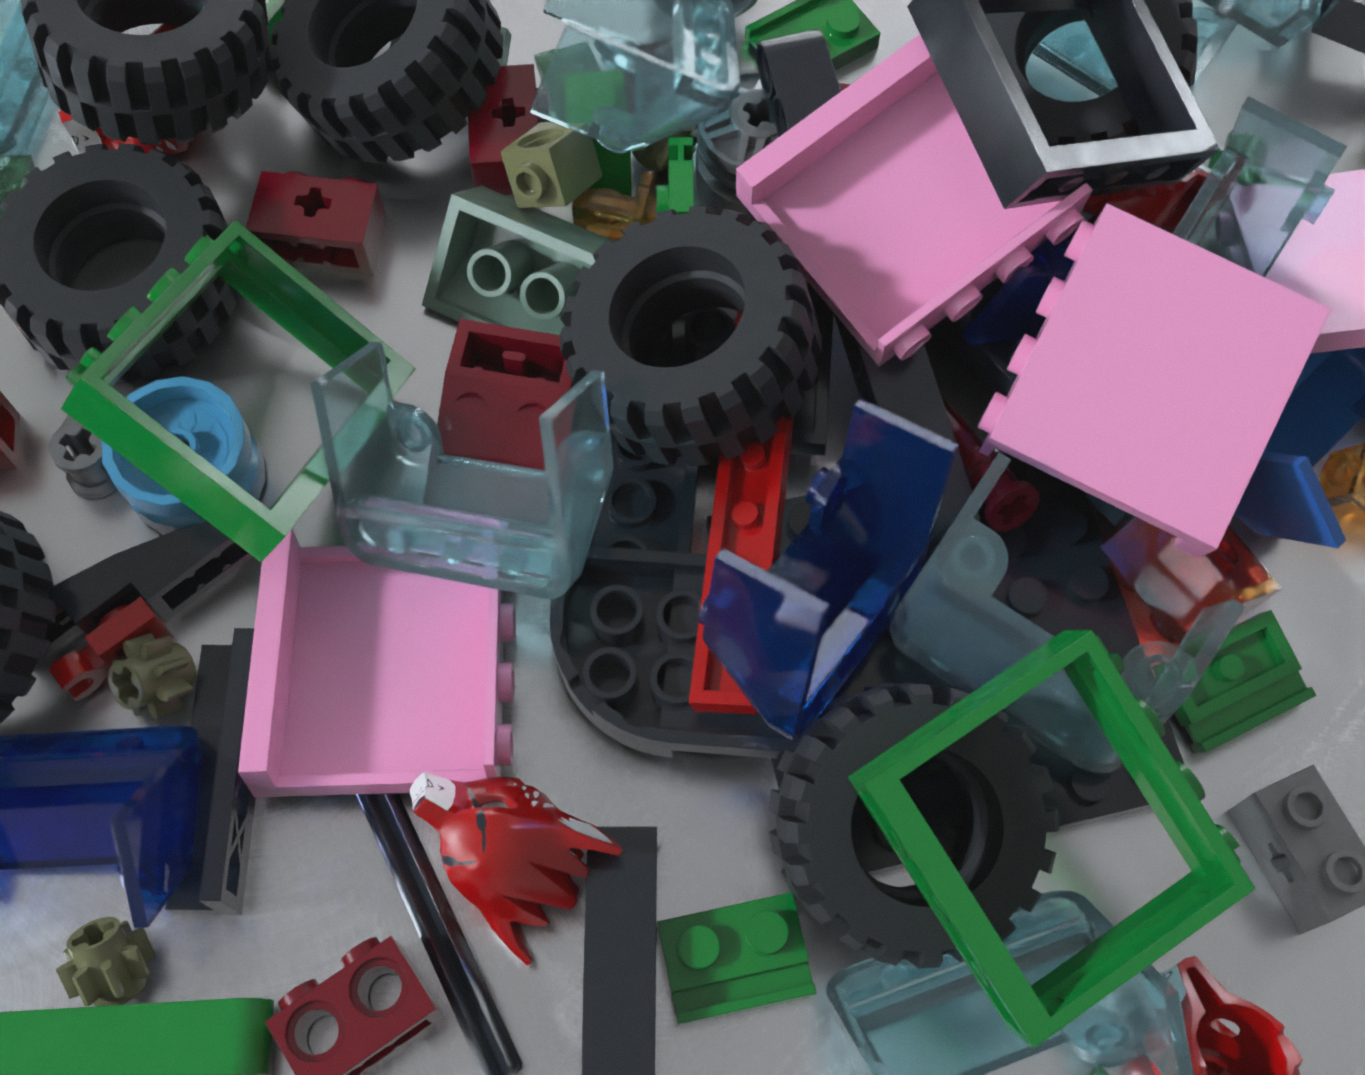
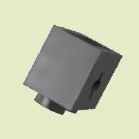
M1314 764L1254 792L1228 810L1230 817L1300 934L1330 923L1365 905V846Z

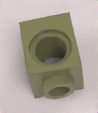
M587 120L539 123L500 151L518 208L567 206L603 177Z

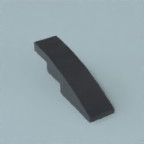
M208 521L177 529L116 553L54 585L55 588L48 591V599L53 600L56 605L55 624H48L45 640L51 642L48 652L79 629L89 634L98 627L99 622L108 612L122 605H130L139 597H142L166 623L253 556Z
M596 826L622 847V852L619 856L587 850V866L589 871L586 878L582 1075H655L657 826Z

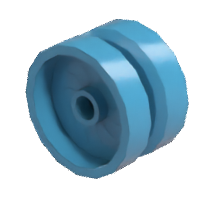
M182 376L155 380L126 397L259 500L266 480L264 455L230 395L211 382ZM101 440L102 463L116 488L129 501L142 521L162 535L180 528L206 522L204 518Z

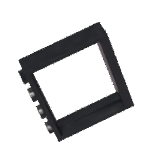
M912 0L907 6L1004 209L1062 201L1085 183L1093 189L1089 197L1177 184L1221 150L1144 0ZM1079 9L1143 136L1049 147L985 14Z

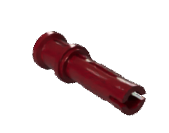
M941 394L973 495L985 509V521L994 531L999 532L1009 531L1022 525L1037 509L1040 501L1038 491L1030 482L1020 481L1009 469V458L1003 451L994 448L989 456L979 452L983 445L982 441Z

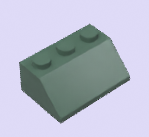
M485 186L453 193L449 201L422 306L458 322L460 319L560 335L562 327H565L561 321L564 303L567 296H576L572 288L574 280L583 266L590 269L595 263L593 254L607 240L611 244L615 243V241L537 208H518L515 199Z

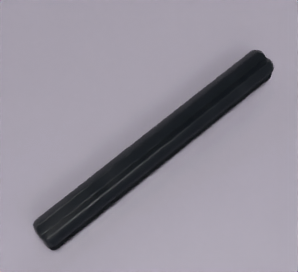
M399 793L356 794L481 1075H515L522 1069V1061Z

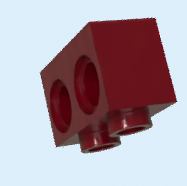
M389 936L381 943L377 937L363 941L341 958L340 962L344 968L320 984L316 979L308 980L293 988L278 1001L281 1011L266 1020L265 1024L295 1075H363L446 1017L404 948L392 936ZM383 974H397L401 980V993L396 1003L382 1011L372 1010L368 1001V991L373 981ZM325 1015H333L339 1029L337 1040L328 1051L313 1055L307 1045L308 1030L318 1018Z

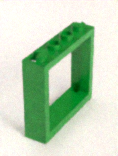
M234 220L215 241L207 235L206 237L202 236L184 259L190 266L182 274L170 268L157 281L146 297L153 303L143 313L134 306L124 313L108 333L107 337L113 343L102 354L93 347L85 352L80 362L66 375V379L74 384L60 409L262 562L291 531L416 368L237 220ZM218 276L362 392L270 509L112 387Z
M1092 630L1062 631L848 776L851 784L1008 1030L1032 1048L1040 1045L1256 889L1241 866L1240 858L1234 851L1240 846L1239 843L1223 826L1213 822L1201 803V800L1205 798V791L1201 783L1186 765L1173 759L1161 740V737L1165 735V729L1160 718L1145 701L1133 696L1120 675L1124 672L1125 668L1119 654H1110L1099 636H1095ZM1064 669L1191 872L1033 985H1030L899 779L1043 681Z

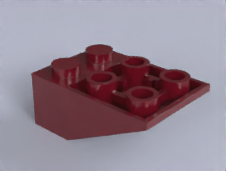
M466 319L459 320L444 376L424 507L425 518L490 529L491 522L500 521L502 531L548 538L573 432L578 392L565 368L567 361L560 351L559 335Z

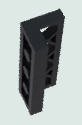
M234 628L232 645L201 646L165 910L172 914L242 915L256 797L254 798L241 778L238 768L254 628Z

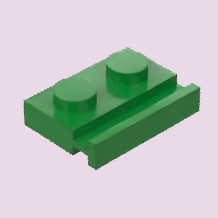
M796 0L745 26L744 41L748 46L753 45L756 49L757 42L819 29L825 39L834 69L837 70L877 49L881 33L853 0Z
M668 137V185H657V213L674 209L677 215L689 213V207L694 206L693 137Z
M1272 610L1259 613L1151 667L1180 726H1185L1194 742L1191 744V747L1195 754L1206 753L1317 696L1312 687H1306L1299 673L1302 667Z
M792 892L657 921L678 1027L806 999L817 994L815 984L812 981L808 964L809 959Z

